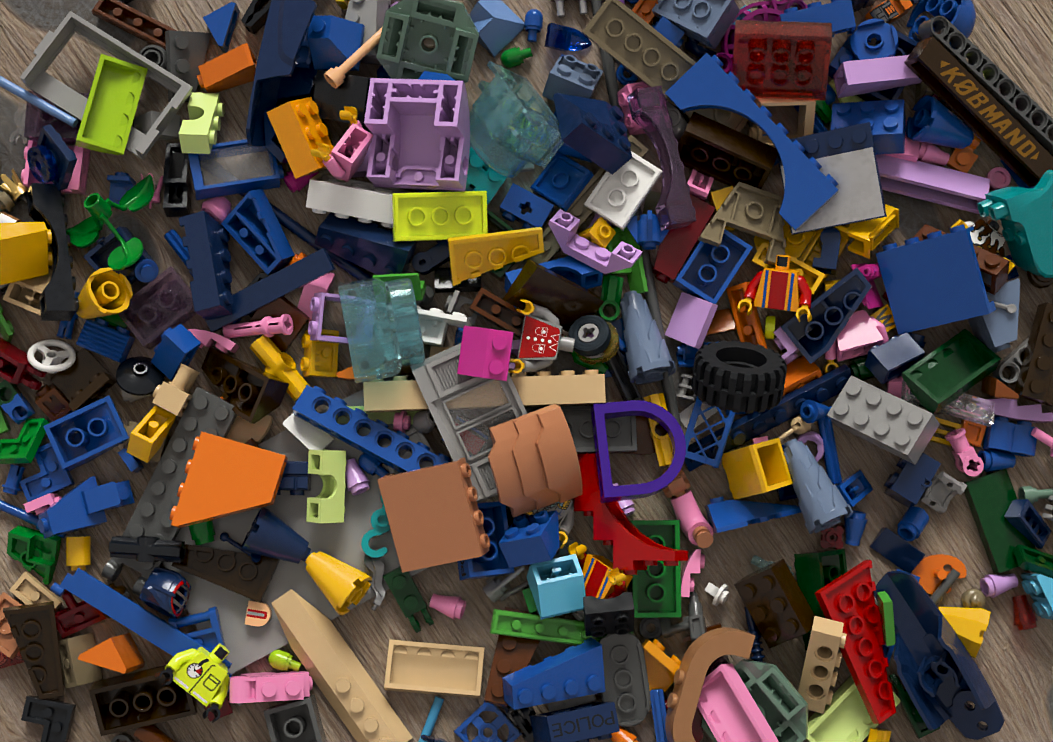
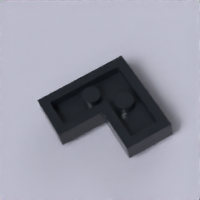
M29 695L26 696L21 720L44 725L41 742H68L76 705L51 699L39 700V697Z

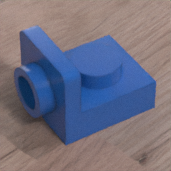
M115 172V175H107V180L110 182L109 199L119 204L122 196L136 185V181L128 173Z

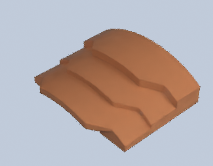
M552 404L489 428L493 447L488 455V460L494 476L499 502L510 507L513 517L534 509L544 508L556 502L563 503L582 495V477L579 460L569 426L560 406Z

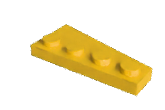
M541 227L447 238L453 286L469 278L479 277L481 274L493 269L495 271L503 268L504 265L509 263H516L544 252L543 230Z

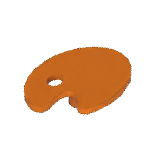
M935 554L923 558L911 574L920 577L919 584L927 594H933L950 572L944 570V565L948 564L951 566V570L953 568L960 573L958 578H965L967 570L962 561L956 557Z

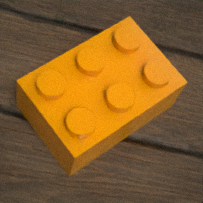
M312 97L289 101L266 112L295 179L326 169L322 162L323 158L312 156L311 149L318 150L316 142L323 143L330 147L331 154L334 146L331 144L328 137V129L322 123L318 106L312 100Z

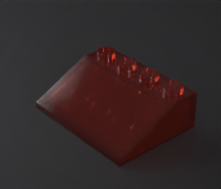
M735 20L732 73L740 81L737 85L743 91L747 88L756 98L826 100L832 43V23Z

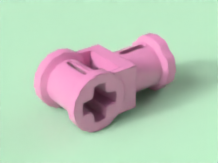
M959 428L947 433L945 439L950 442L954 450L952 454L955 458L956 468L969 476H978L983 471L984 463L977 456L974 447L969 445L965 436L966 430Z

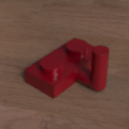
M65 590L62 595L68 608L55 613L57 630L62 638L106 619L100 610L87 602L81 601L77 603L72 593L68 590Z

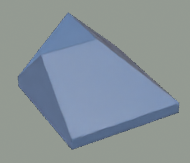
M480 0L469 14L479 32L478 42L494 58L525 28L524 22L501 0Z

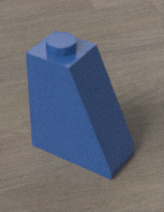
M95 476L79 483L38 515V528L43 533L44 539L99 526L107 522L105 511L87 514L81 491L98 486Z

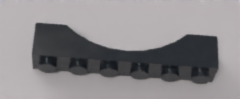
M31 183L26 194L28 214L35 222H45L47 230H51L52 244H50L53 255V272L51 281L44 288L39 298L41 320L71 321L75 312H78L79 302L78 298L74 297L76 279L71 274L73 257L69 256L68 251L70 248V236L66 235L68 218L67 214L63 213L65 196L54 184Z

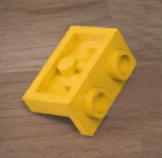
M322 329L321 335L339 337V331ZM306 330L301 339L304 357L301 359L300 369L303 371V377L336 378L339 343L310 340L308 330Z

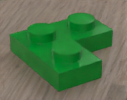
M45 418L27 419L17 439H0V464L31 463L42 439L45 437L46 432L43 426L49 424V422Z

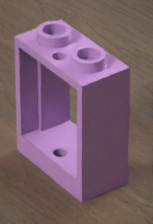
M324 292L314 293V297H312L310 302V310L313 311L312 321L308 324L310 340L371 346L376 300ZM324 300L358 304L355 338L321 335Z

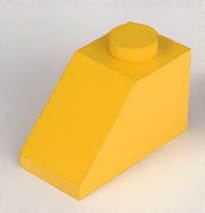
M155 405L131 432L126 452L148 463L160 449L176 419V415Z

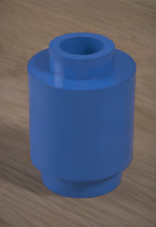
M909 507L898 523V535L906 541H913L919 538L929 522V516L926 511L920 507Z

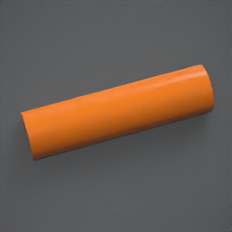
M749 282L726 288L740 342H751L754 345L759 344L767 348L757 307L753 306L754 302L751 303L752 313L750 315H747L749 309L747 306L741 307L740 312H738V303L743 300Z

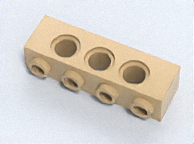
M814 616L798 692L808 703V710L824 714L825 705H831L833 691L829 690L830 686L835 687L838 672L834 671V667H840L842 653L838 652L839 647L844 648L847 634L842 633L844 623Z

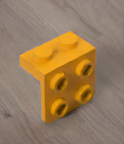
M647 638L642 643L649 689L650 691L663 689L665 693L674 682V675L676 670L680 668L681 660L674 654L670 658L663 652L666 648L659 641L654 639L651 642Z

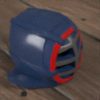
M154 567L148 580L144 583L145 585L139 598L148 607L174 619L180 616L183 609H185L191 585L176 571Z

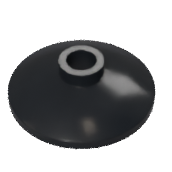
M137 356L126 359L118 366L116 381L125 392L144 396L152 394L159 384L162 385L164 374L151 362V358Z

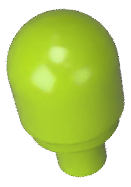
M279 649L271 652L268 658L271 667L283 672H288L289 669L299 672L302 666L301 662L293 660L294 656L291 653Z

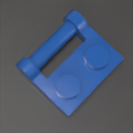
M217 607L181 618H168V624L178 630L181 627L210 620V628L186 633V635L210 650H213L219 643L225 646Z

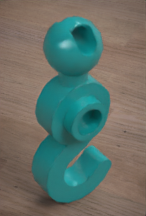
M380 496L383 504L382 508L377 509L371 516V524L374 529L365 533L361 542L365 554L372 558L383 557L388 552L386 547L379 550H372L369 547L370 539L391 530L382 496Z

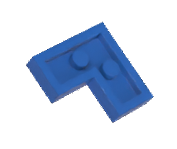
M51 443L40 446L36 452L35 458L41 472L19 481L27 502L74 485L70 471L62 469Z

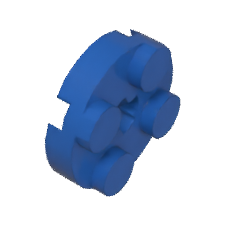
M869 19L857 26L858 29L854 34L852 33L851 51L857 60L894 57L896 55L899 45L898 33L892 24L890 26L882 19ZM872 38L881 41L877 46L869 45L868 42L871 43Z

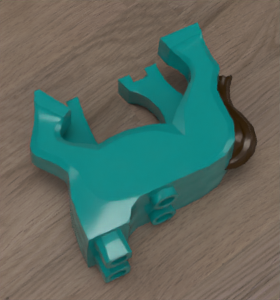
M1047 170L1034 188H1001L985 194L986 200L977 203L981 217L990 215L992 220H1001L1003 227L1002 236L1008 244L1015 264L1027 272L1029 282L1037 288H1046L1053 284V170Z

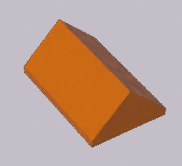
M130 633L111 637L81 653L78 657V660L123 674L143 668L145 664Z

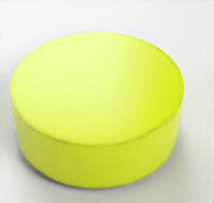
M767 316L765 319L764 337L765 339H774L775 316Z

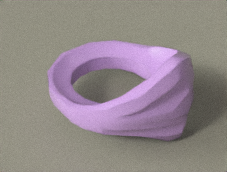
M810 431L799 435L797 441L806 443L809 440L817 444L818 451L815 459L818 462L824 455L823 439L820 434Z

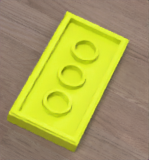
M487 191L392 193L393 241L447 240V238L487 234Z

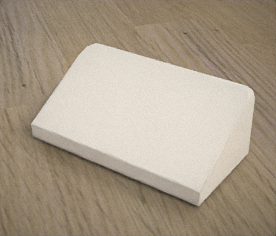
M294 413L282 423L309 450H325L334 440L328 433L295 416Z

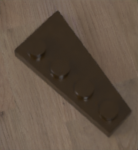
M185 544L186 556L184 561L181 563L173 562L171 566L261 603L280 560L261 556L259 562H253L246 553Z
M54 601L3 608V613L8 620L10 630L17 642L22 659L27 666L39 700L64 696Z

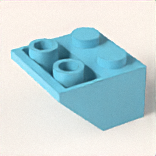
M576 554L554 558L552 561L530 564L526 578L540 619L584 610L583 597H586L584 575Z
M1020 574L1023 579L1021 582L1022 587L1027 594H1030L1034 602L1032 607L1035 613L1041 616V618L1053 620V579L1041 574Z

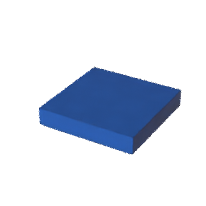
M557 152L530 188L566 212L594 174L567 156Z

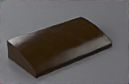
M528 259L503 298L505 302L522 310L525 309L526 304L520 301V299H526L532 302V304L547 308L559 319L560 326H563V330L569 332L570 326L575 320L582 316L594 315L604 302L590 290Z

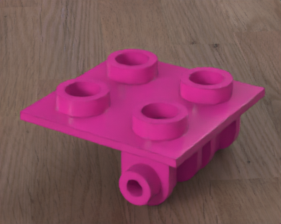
M878 263L852 264V270L858 268L872 285L862 300L863 305L867 306L868 309L883 307V302L874 282V279L882 276Z

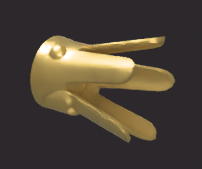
M11 170L13 174L12 180L5 174H1L0 177L4 183L0 185V189L9 194L15 203L23 200L27 203L26 194L28 189L23 186L15 170Z

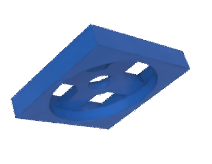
M484 702L454 730L455 734L463 742H470L467 736V728L471 722L478 729V736L471 742H503L497 736V730L504 724L509 729L506 742H514L522 734L497 705ZM484 711H492L498 716L491 723H485L479 714ZM485 728L492 730L493 733L490 737L484 736L483 730Z

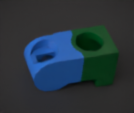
M3 380L0 383V406L16 424L20 425L35 414V411L18 389L17 384Z

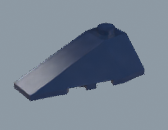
M855 268L811 302L809 310L812 320L810 322L807 320L808 314L801 315L800 322L795 314L782 324L781 328L811 364L831 348L872 285L860 270Z

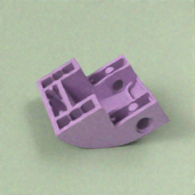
M370 78L364 124L373 134L366 177L372 182L374 187L465 192L470 153V115L464 81Z

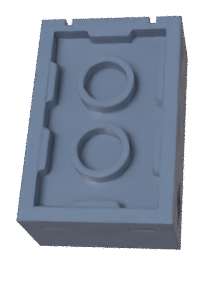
M658 0V4H655L652 9L657 19L664 16L684 31V35L714 50L740 11L734 0Z

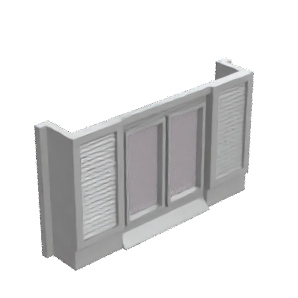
M460 343L410 367L452 460L457 461L465 457L466 463L470 465L472 486L477 490V503H480L498 494L488 460V455L493 447L489 428L527 414V411L509 372L507 381L457 374L461 349Z

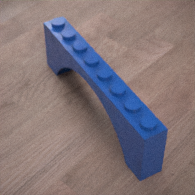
M706 53L665 92L666 96L682 113L709 108L736 113L753 122L769 137L781 158L785 174V191L779 215L797 231L838 193L836 188L838 185L837 181L830 174L825 176L819 170L822 166L815 158L811 157L808 159L804 155L805 148L797 140L792 142L786 136L789 133L788 130L780 122L776 125L770 119L773 115L765 106L761 108L757 106L754 102L756 97L747 88L743 91L737 85L740 82L739 79L731 71L727 74L721 68L724 64L716 55L710 57Z

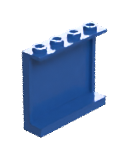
M964 224L951 227L949 228L950 233L942 234L941 230L927 234L928 239L920 241L919 237L904 240L905 245L898 247L896 242L882 246L883 251L875 253L898 335L990 314L996 310L994 301L988 300L970 235V231L974 230L973 226L965 228Z

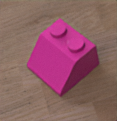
M464 325L457 374L507 381L513 332Z

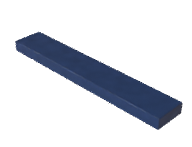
M322 248L233 294L232 314L211 320L205 319L210 331L215 332L336 269L326 249Z

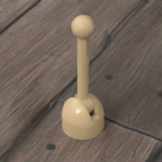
M799 414L791 421V429L778 438L782 441L793 432L798 435L804 434L811 430V424L806 423Z

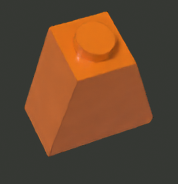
M248 43L242 44L198 66L200 75H197L201 89L205 88L208 93H217L252 82L255 77L257 60Z

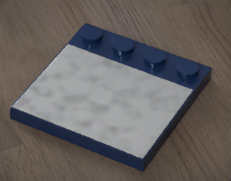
M870 122L790 139L792 142L797 140L805 148L804 155L808 159L811 157L815 158L822 166L819 170L825 176L830 174L838 183L836 186L838 193L797 231L790 226L791 235L887 217ZM778 154L777 156L779 161L783 189L785 191L784 168L781 158Z

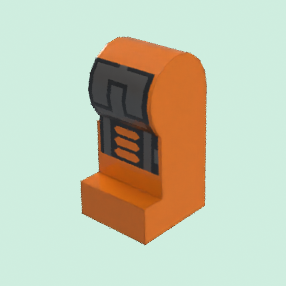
M885 0L870 10L864 17L866 20L882 19L885 23L891 24L907 14L913 4L910 0Z

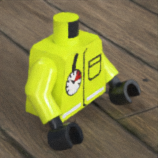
M219 643L211 653L203 647H199L197 650L191 648L179 652L165 666V670L155 674V679H159L163 674L166 679L161 686L168 685L174 681L206 707L210 704L211 707L205 710L202 716L205 719L208 713L212 712L214 714L212 723L220 718L219 709H221L228 693L230 677L227 674L228 667L222 661L230 651Z

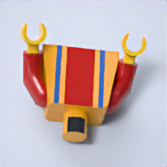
M776 255L775 267L767 266L763 271H759L746 288L743 300L738 303V312H740L741 307L747 306L749 307L747 315H750L752 313L751 303L754 302L753 306L796 312L799 322L803 314H808V322L812 320L809 310L811 308L812 291L805 277L801 276L800 270L789 269L791 256Z
M574 542L568 546L569 555L576 554L582 569L586 596L610 599L621 595L623 592H627L626 588L633 575H625L623 570H620L618 567L613 569V562L604 556L585 554L587 547L583 544L578 545V542Z

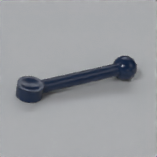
M221 533V541H227L251 557L253 562L261 560V555L245 552L241 549L242 545L231 539L228 533Z

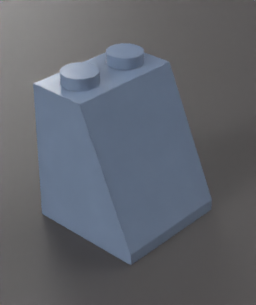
M1019 278L1006 282L995 295L986 292L988 300L1005 305H1016V312L1009 314L1005 309L996 307V310L990 314L968 319L973 335L994 353L1010 348V342L1017 340L1020 299Z

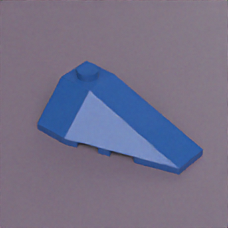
M723 496L709 499L710 504L705 505L708 521L713 528V533H720L745 527L748 524L761 523L773 518L776 519L801 513L800 507L796 505L731 499L724 501Z

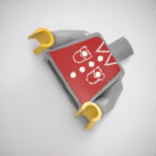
M520 299V301L525 302L526 307L524 310L517 309V312L524 314L525 317L518 358L510 359L509 361L515 363V369L508 370V372H537L551 366L553 360L558 359L559 350L573 353L575 338L562 336L563 326H560L559 319L547 308L532 304V302L526 299Z

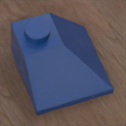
M332 15L313 16L309 25L307 39L314 69L316 71H328L330 68L334 69L343 64L362 46L365 26ZM360 61L349 71H359Z

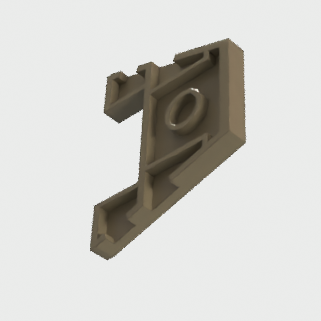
M738 182L703 230L698 240L718 247L721 244L725 226L769 240L764 263L775 267L776 255H785L786 239L783 232L785 223L784 219L779 215L783 202L782 196Z

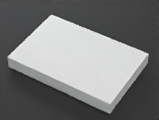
M632 151V158L613 175L607 171L584 203L585 207L623 231L663 173L662 170Z

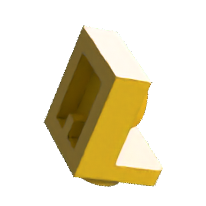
M600 217L590 228L578 233V235L602 248H606L616 234V231Z

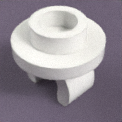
M709 582L704 590L714 597L712 604L715 606L719 603L723 605L730 594L727 591L728 585L723 584L719 589Z

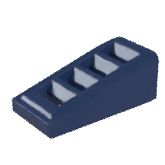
M1028 499L1013 500L1004 517L1038 549H1042L1051 533V529Z

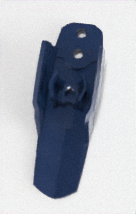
M271 0L246 124V136L249 146H266L264 112L266 110L270 111L276 108L278 100L311 95L314 89L313 79L317 71L314 69L307 39L309 25L317 9V4L313 0Z
M902 571L887 572L877 583L876 591H873L874 596L877 600V592L885 591L893 602L896 635L894 660L897 664V673L927 728L930 731L935 730L950 719L965 738L979 740L999 732L1005 721L1001 709L983 674L954 629L911 573ZM967 701L973 702L975 704V708H973L972 705L968 704Z

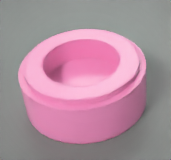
M995 167L986 175V178L990 179L989 189L993 191L1008 187L1011 181L1010 173L1003 167Z

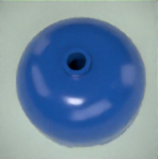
M920 0L912 10L906 27H911L909 38L917 43L920 42L916 33L919 35L918 28L920 24L929 20V18L925 15L917 20L916 18L922 12L927 11L934 17H945L965 37L969 38L976 20L975 7L972 0Z

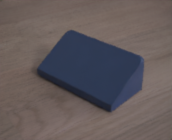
M882 527L869 546L908 573H911L925 556L920 550L886 527Z

